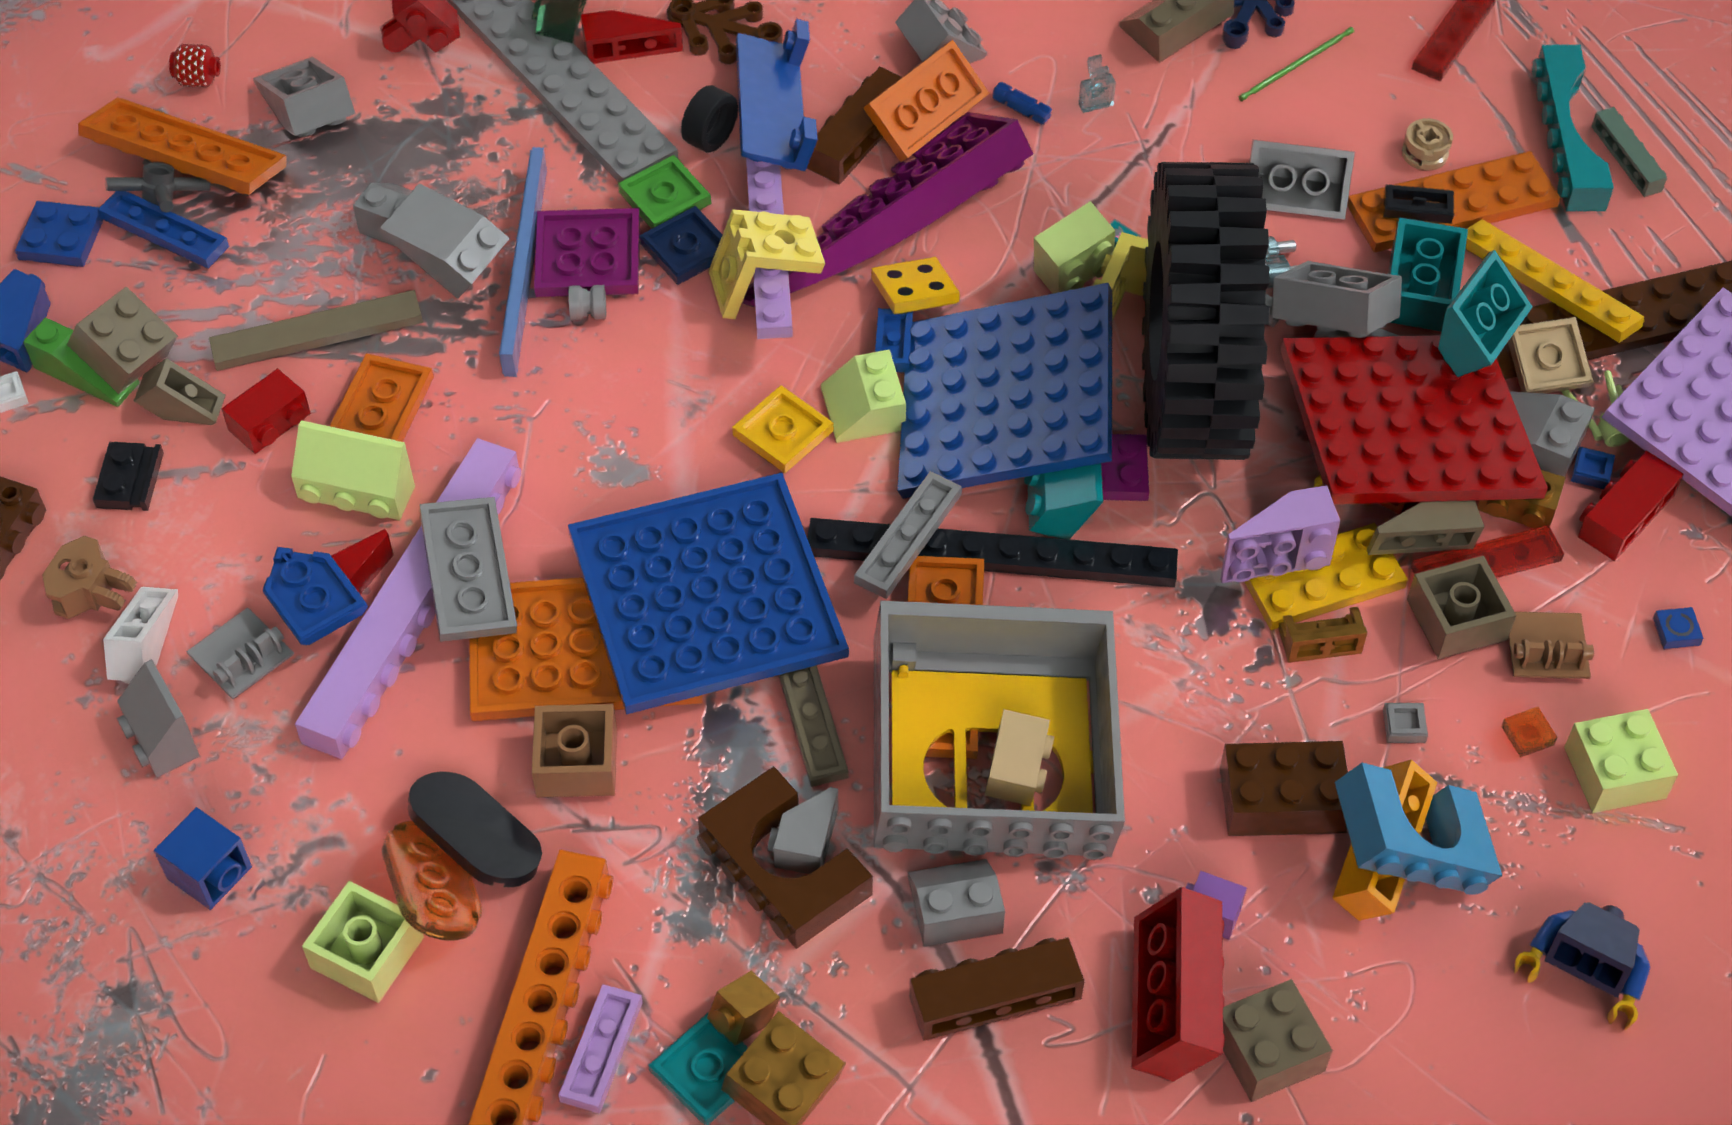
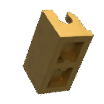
M1350 607V614H1346L1342 618L1294 623L1291 615L1283 616L1284 622L1279 624L1278 629L1288 663L1362 654L1368 632L1364 626L1359 608Z

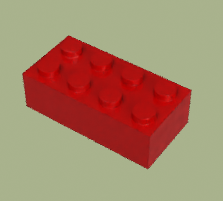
M1180 887L1134 917L1131 1069L1174 1082L1223 1055L1225 1036L1223 1034V1008L1225 1003L1223 995L1224 921L1222 919L1221 900Z

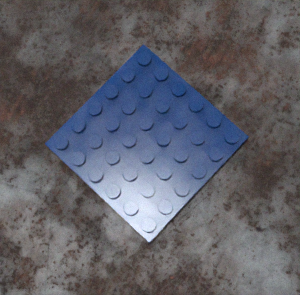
M1109 283L912 322L909 368H905L903 395L906 402V421L901 423L897 490L902 499L910 498L930 471L961 485L962 488L1112 461V289Z
M783 473L568 525L571 542L626 715L849 657V647Z

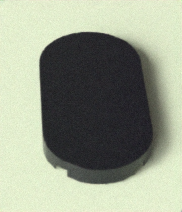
M434 772L424 775L415 781L408 797L409 817L419 829L473 878L491 886L496 882L504 883V887H517L527 883L536 875L542 857V849L538 839L475 781L453 772Z

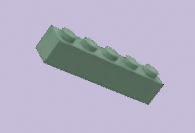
M1614 107L1596 112L1591 127L1641 194L1646 197L1662 192L1667 180L1666 173L1659 167L1654 157L1649 154L1644 144L1640 142L1634 131L1624 121L1622 115Z

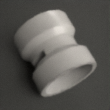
M580 285L569 286L570 320H582L584 316L589 314L595 320L606 319L605 285H593L590 291L583 289Z

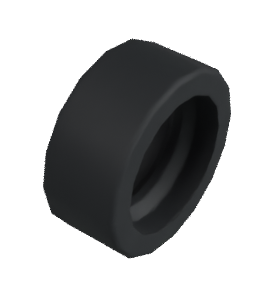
M713 85L700 89L691 99L685 110L681 124L683 140L706 153L714 152L720 148L734 128L738 115L737 99Z

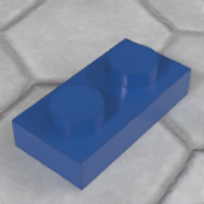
M878 308L875 352L890 349L896 372H905V368H909L913 311L895 315L891 309Z

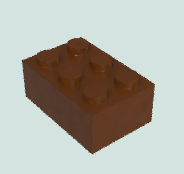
M1343 741L1225 744L1220 764V775L1228 836L1347 833V825L1335 786V781L1348 773Z

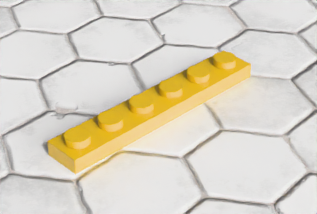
M1481 219L1467 228L1466 249L1484 260L1490 251L1495 250L1514 279L1620 343L1642 328L1643 315L1492 224Z

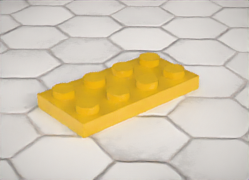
M1375 523L1337 534L1330 566H1324L1318 570L1306 569L1288 572L1281 576L1269 575L1251 578L1245 581L1270 630L1278 629L1279 624L1284 622L1283 616L1291 615L1294 623L1406 588L1408 578L1393 554L1368 555L1367 547L1377 528Z

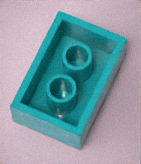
M1399 217L1388 274L1402 276L1400 317L1390 323L1442 332L1446 309L1460 292L1468 229Z

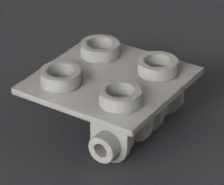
M246 608L189 649L187 654L234 699L293 656L294 652L282 641L284 636L277 627H273L270 630L249 608Z

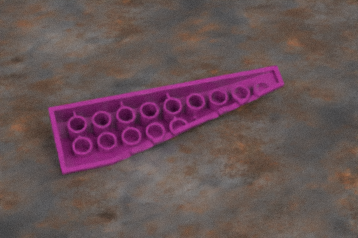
M968 112L913 154L916 157L915 160L906 163L899 161L891 168L892 172L895 173L893 177L876 180L869 186L871 192L869 196H857L821 226L824 232L816 238L825 261L822 273L788 271L790 293L820 282L877 255L933 223L979 191L992 188L999 182L998 178L1005 173L1020 169L1024 165V160L1032 156L1033 152L1018 120ZM754 282L749 285L742 304L755 307Z

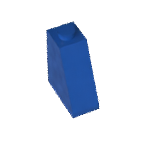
M13 269L0 283V361L24 372H28L31 369L32 362L23 341L47 317L51 304L44 282L34 274H25Z

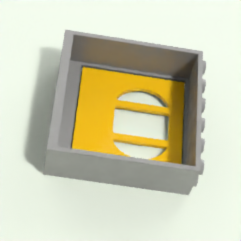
M880 601L874 634V848H884L890 852H901L902 849H923L932 854L943 853L947 850L964 851L969 855L1001 852L1011 857H1019L1025 854H1044L1049 858L1080 855L1090 860L1112 857L1125 823L1113 611ZM889 672H892V805H889ZM1086 680L1089 681L1092 751L1090 750ZM1004 709L1050 720L1047 735L1054 736L1052 750L1060 762L1063 774L1062 789L1055 801L1043 811L1034 810V797L1031 806L1021 804V810L967 808V731L998 732ZM948 732L953 734L955 808L945 806L933 795L925 780L923 768L924 759L929 748L937 739ZM1093 773H1094L1095 813H1093V802H1092V782H1091V774H1093Z

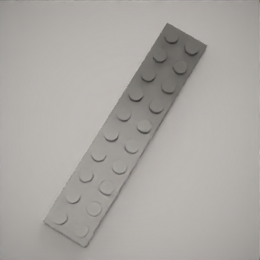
M447 0L468 26L618 182L672 155L678 158V149L531 0Z

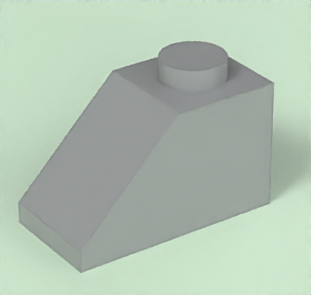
M830 787L782 814L779 828H772L768 842V851L774 852L775 868L810 874L824 865L839 808L838 788Z

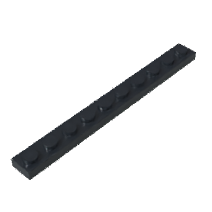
M810 518L807 539L814 557L865 561L891 524ZM937 528L918 556L984 559V571L1175 587L1178 549Z

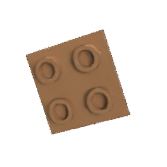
M1515 612L1516 618L1508 637L1514 677L1591 678L1589 660H1593L1594 647L1593 645L1586 644L1581 613Z

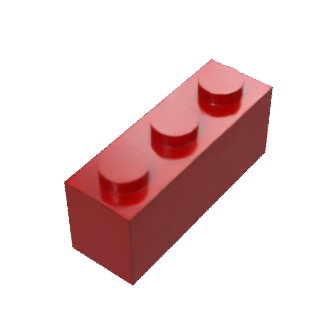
M1647 450L1637 461L1631 459L1623 468L1620 480L1617 483L1610 481L1599 497L1601 500L1596 505L1591 502L1585 508L1579 518V521L1583 524L1578 538L1613 561H1616L1675 496L1684 474Z

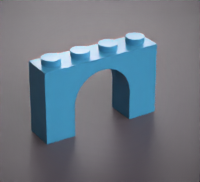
M1360 763L1335 781L1358 868L1375 871L1380 875L1405 878L1411 882L1418 881L1432 884L1438 888L1458 890L1468 895L1484 892L1488 889L1489 884L1503 876L1477 792L1447 785L1433 795L1426 816L1427 826L1432 839L1431 844L1408 821L1390 769Z

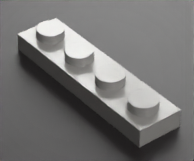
M930 471L854 575V584L887 599L962 495V486Z

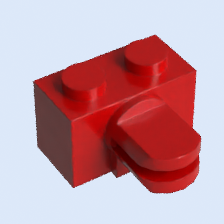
M391 0L393 18L381 25L382 44L387 50L395 53L401 52L418 40H421L436 53L460 37L457 10L446 0Z

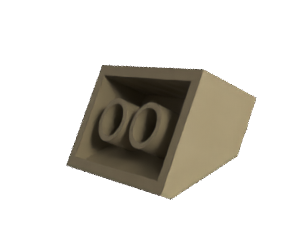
M1152 0L1121 20L1119 26L1160 63L1234 14V0Z

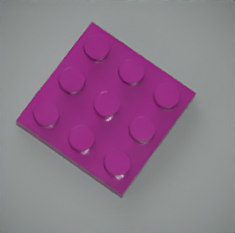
M639 208L537 211L535 297L569 296V286L577 285L590 291L593 285H605L606 295L639 294Z

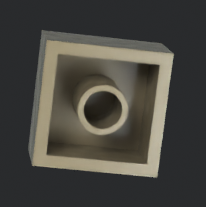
M125 287L77 323L67 345L120 394L143 376L144 373L168 356L178 335L128 287Z
M1484 555L1414 574L1407 601L1438 659L1508 640L1516 613Z
M1292 979L1223 1008V1034L1225 1036L1223 1052L1251 1102L1326 1071L1333 1050Z

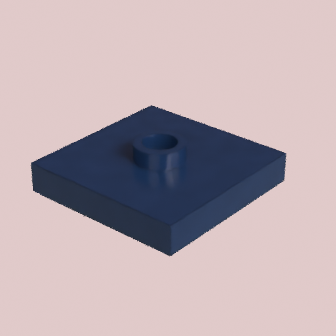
M696 206L639 235L640 244L677 285L710 268L722 237L721 232Z

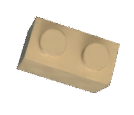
M1003 710L985 796L1031 806L1034 793L1043 792L1047 770L1040 769L1042 758H1050L1054 736L1047 735L1050 720Z

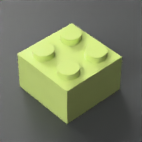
M1091 201L1034 237V272L1052 294L1082 288L1084 283L1093 277L1103 276L1101 269L1106 254L1112 255L1114 251V228Z
M1649 709L1574 723L1564 746L1592 813L1667 799L1678 777V773Z
M348 881L306 939L302 948L311 969L379 1003L424 939V934L417 914Z

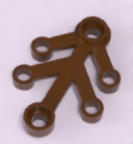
M672 0L667 9L668 20L680 23L689 38V50L693 55L700 56L708 52V38L700 34L696 25L699 24L708 28L718 46L719 61L724 64H732L737 60L736 45L730 42L726 33L736 36L738 33L772 42H783L782 28L777 23L766 22L758 28L734 22L741 19H746L752 23L762 20L763 6L757 1H750L745 6L734 8V0H704L694 3L693 0ZM716 10L718 12L714 15L706 14L707 12Z

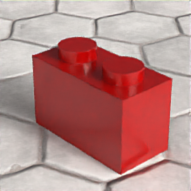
M278 368L221 408L228 431L254 454L274 443L279 436L293 426L298 425L301 420L303 421L311 414L305 391Z

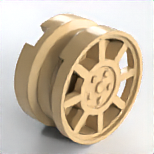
M1424 118L1412 122L1407 128L1402 148L1404 160L1412 167L1420 170L1430 171L1441 168L1448 160L1449 150L1452 145L1453 134L1451 129L1436 119ZM1413 158L1420 159L1421 163L1414 161Z

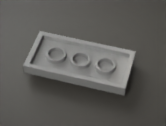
M495 497L420 504L419 512L440 642L516 633L517 622Z

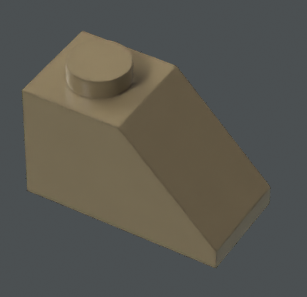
M166 358L144 373L134 402L163 420L213 425L218 419L226 395Z

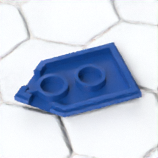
M277 547L273 558L274 565L270 576L264 584L263 593L301 645H310L363 615L368 608L367 603L329 553L313 552V554L293 552L291 548Z

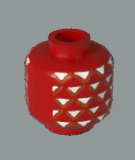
M181 44L176 49V52H172L170 55V74L182 86L208 87L212 84L214 77L220 75L219 57H214L212 49L207 45Z

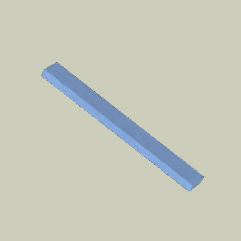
M532 147V150H530L500 344V362L502 373L506 377H517L536 249L537 211L542 209L547 175L544 148Z

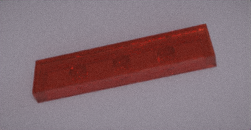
M1457 0L1413 61L1412 70L1441 82L1495 6L1496 0Z
M1549 525L1476 543L1473 549L1449 550L1415 559L1412 561L1411 569L1416 574L1484 555L1495 577L1499 578L1560 562L1563 559L1564 552Z

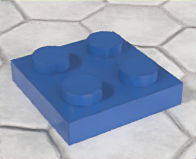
M36 201L15 249L18 260L84 267L103 222L98 212L100 207Z

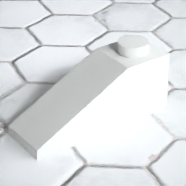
M141 587L103 639L107 680H120L130 684L145 662L152 659L155 666L157 665L178 599V589Z

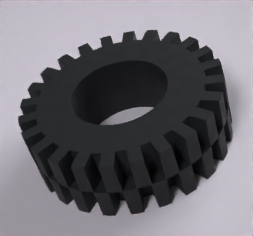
M1161 162L1157 165V172L1154 175V190L1151 191L1150 197L1151 216H1148L1147 224L1148 247L1145 248L1146 282L1143 284L1145 316L1142 318V335H1144L1142 370H1145L1143 402H1146L1144 422L1145 428H1147V446L1150 447L1149 454L1153 458L1245 460L1250 457V449L1254 447L1255 429H1258L1260 421L1259 400H1263L1264 392L1262 364H1266L1267 344L1264 340L1265 325H1269V306L1265 305L1266 289L1269 285V265H1265L1269 235L1268 229H1264L1267 208L1266 199L1262 198L1263 180L1262 177H1259V167L1254 165V163Z

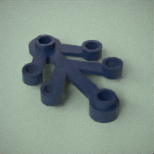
M1234 0V7L1241 5L1242 7L1236 19L1227 21L1223 26L1222 39L1225 45L1231 49H1238L1247 42L1248 23L1255 9L1258 10L1266 22L1265 33L1271 37L1281 36L1284 32L1285 20L1280 16L1286 17L1293 13L1295 0H1276L1275 11L1267 0Z

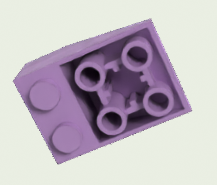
M1328 486L1290 491L1228 534L1220 578L1221 582H1245L1251 578L1269 575L1281 576L1288 572L1306 569L1318 570L1324 566H1330L1340 519Z

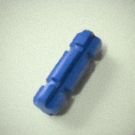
M999 82L993 89V99L1002 104L1007 102V107L1028 118L1032 115V120L1040 124H1045L1050 119L1052 108L1042 102L1037 104V99L1018 89L1012 91L1013 87L1004 82Z

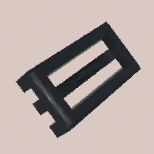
M1386 184L1383 217L1396 219L1400 217L1418 221L1452 224L1454 217V191Z

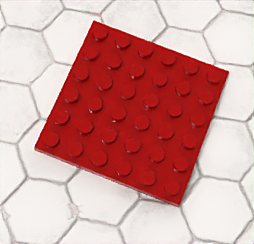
M1441 335L1283 338L1280 351L1323 485L1328 486L1334 504L1544 499L1548 487L1497 358L1490 366L1457 377L1438 350Z

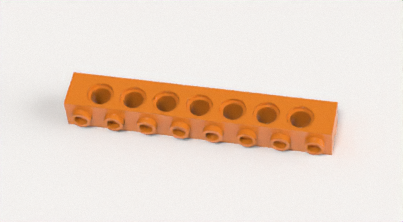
M559 849L469 1125H496L504 1118L514 1119L515 1121L512 1125H532V1121L538 1122L540 1120L544 1105V1097H541L544 1083L550 1084L553 1079L556 1067V1059L553 1058L556 1045H563L568 1029V1021L565 1020L568 1007L574 1008L577 1003L580 985L576 982L580 970L586 971L589 965L591 947L588 944L591 934L597 935L602 922V911L599 909L602 900L609 899L613 887V876L608 873L605 858ZM577 896L585 897L583 901L578 903L569 902L570 899ZM563 932L574 933L571 937L566 939H560L557 937ZM551 968L563 969L556 975L545 974ZM541 1004L551 1006L545 1012L538 1013L533 1011ZM535 1041L539 1043L533 1050L521 1049L527 1042ZM518 1079H523L527 1081V1083L519 1089H511L508 1087L510 1083Z

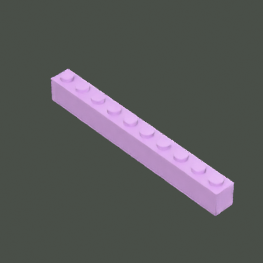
M477 438L437 502L495 497L497 513L499 514L503 508L507 493L511 488L517 486L521 477V468L518 465L516 451ZM422 525L295 722L301 744L343 759L348 749L353 748L359 741L361 728L368 717H373L377 712L380 698L386 688L391 687L395 683L402 662L406 657H410L413 654L417 645V638L422 630L431 625L435 616V607Z

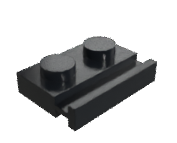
M109 442L93 496L95 507L122 510L142 507L143 511H148L164 454L161 444H155V447H146L145 443Z

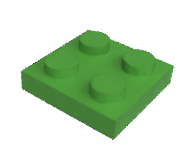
M675 155L618 183L619 193L632 208H639L640 217L651 229L694 206L701 210L711 204V194Z

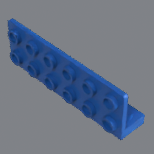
M796 19L792 31L787 30L783 44L741 33L737 34L736 58L742 157L756 162L762 161L780 165L786 169L806 171L818 141L816 119L804 117L800 66L810 42L808 21Z

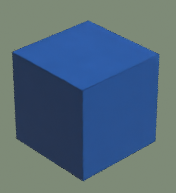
M197 807L154 849L167 880L209 910L252 868L241 838Z

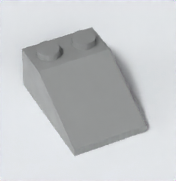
M314 57L253 78L256 87L283 127L294 136L305 137L312 135L317 131L316 128L327 124L329 126L342 124L347 120L346 117L356 114L345 78Z
M420 183L378 229L383 236L457 299L469 288L510 239L485 216Z
M1510 391L1540 469L1565 477L1586 435L1595 408L1560 394Z

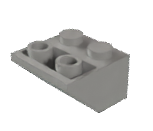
M914 0L895 21L922 62L951 40H954L969 63L984 59L988 54L980 44L982 41L980 35L966 24L967 17L956 7L952 9L947 8L941 0Z

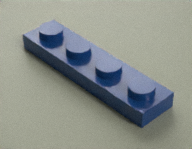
M116 191L98 209L101 219L207 269L229 248L227 237L173 212H162L158 205L127 191Z

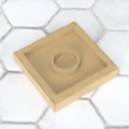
M1576 317L1519 325L1508 341L1521 392L1550 393L1589 387L1594 382Z

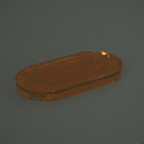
M413 821L401 822L395 825L392 831L389 830L386 834L381 852L403 918L417 931L439 940L455 941L472 935L482 916V905L471 875L419 829Z

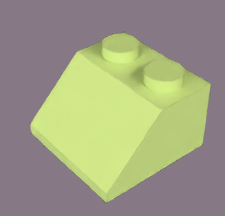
M890 349L855 355L821 384V391L829 419L834 422L833 433L836 443L901 431V423L906 421V402Z

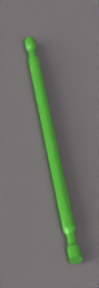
M1352 27L1346 29L1344 33L1338 34L1252 87L1250 91L1239 95L1240 101H1244L1251 94L1257 93L1341 41L1343 37L1354 33V29Z

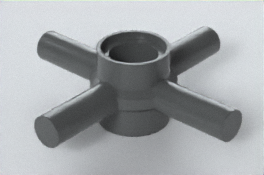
M148 159L143 160L142 177L105 178L106 191H142V199L158 205L160 210L165 213L172 211L174 207V191H210V183L205 179L199 177H174V168L171 165L150 162Z

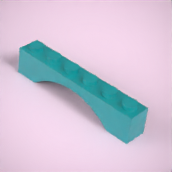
M1541 45L1539 56L1534 58L1532 63V76L1538 80L1537 99L1543 103L1542 122L1548 126L1547 145L1549 149H1553L1552 168L1553 172L1558 173L1559 177L1558 194L1564 200L1566 211H1606L1614 189L1609 165L1582 140L1575 129L1570 115L1569 102L1579 91L1586 69L1581 45Z

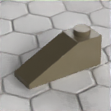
M1475 500L1421 502L1378 526L1367 547L1368 555L1473 549L1484 529V524Z

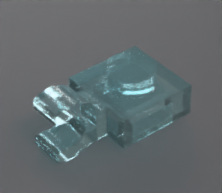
M1102 55L1088 57L1087 66L1090 79L1080 82L1079 106L1083 113L1113 106L1116 81L1112 74H1109L1108 66L1102 67Z

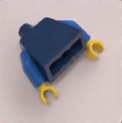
M1584 903L1576 912L1568 910L1549 916L1529 944L1532 947L1530 952H1522L1517 956L1514 973L1516 974L1521 965L1529 964L1534 969L1529 974L1527 982L1535 981L1539 975L1540 958L1542 955H1545V962L1617 998L1619 994H1622V1000L1609 1011L1607 1019L1609 1024H1612L1617 1016V1011L1624 1012L1628 1017V1022L1625 1026V1030H1627L1638 1018V1011L1634 1002L1635 999L1640 1000L1650 972V963L1643 946L1638 943L1639 928L1624 920V913L1621 909L1613 905L1600 908L1592 903Z

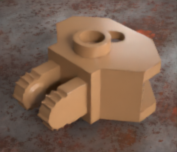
M82 536L62 545L42 574L47 597L52 600L55 615L67 619L90 609L98 611L101 606L117 611L121 610L126 600L117 592L111 591L112 588L132 592L137 583L129 574L112 569L103 555L98 540L87 536ZM70 562L65 570L60 569L61 564Z

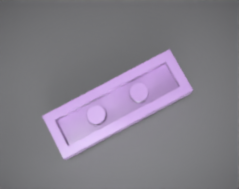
M602 984L558 1095L561 1103L600 1114L642 1006V995Z

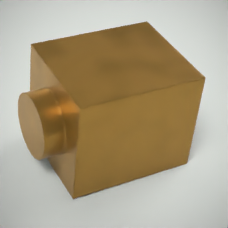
M751 970L716 992L707 1019L736 1046L766 1027L773 1017L780 997Z

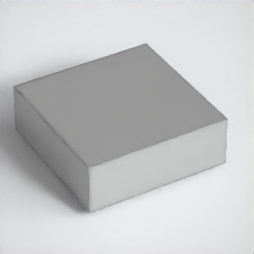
M1423 703L1384 704L1383 716L1387 743H1426L1428 732Z

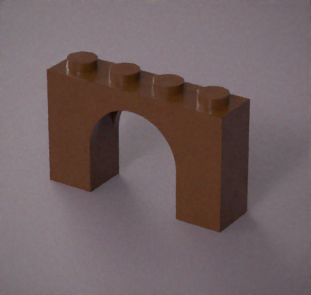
M773 766L698 817L699 835L697 840L709 856L715 854L721 861V868L726 877L734 884L739 882L746 890L745 895L751 906L758 912L763 910L771 919L770 925L776 935L781 940L788 939L797 949L872 896L873 876L848 848L812 873L797 878L775 876L764 870L757 863L753 856L757 844L771 832L773 827H779L783 813L799 805L798 792Z

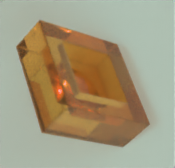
M1539 707L1504 718L1501 725L1520 757L1554 746L1558 738Z

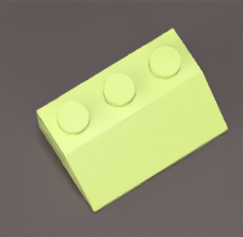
M300 421L291 474L298 498L308 503H323L336 506L344 511L355 510L368 513L377 518L401 519L415 488L405 442Z

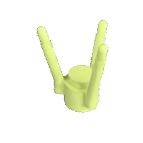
M1606 370L1604 376L1612 404L1623 393L1621 385L1615 386L1611 371ZM1569 390L1561 391L1564 396L1578 401ZM1603 414L1599 418L1600 422L1598 425L1591 418L1589 428L1595 441L1603 439L1605 445L1609 447L1620 446L1630 441L1628 437L1601 418Z

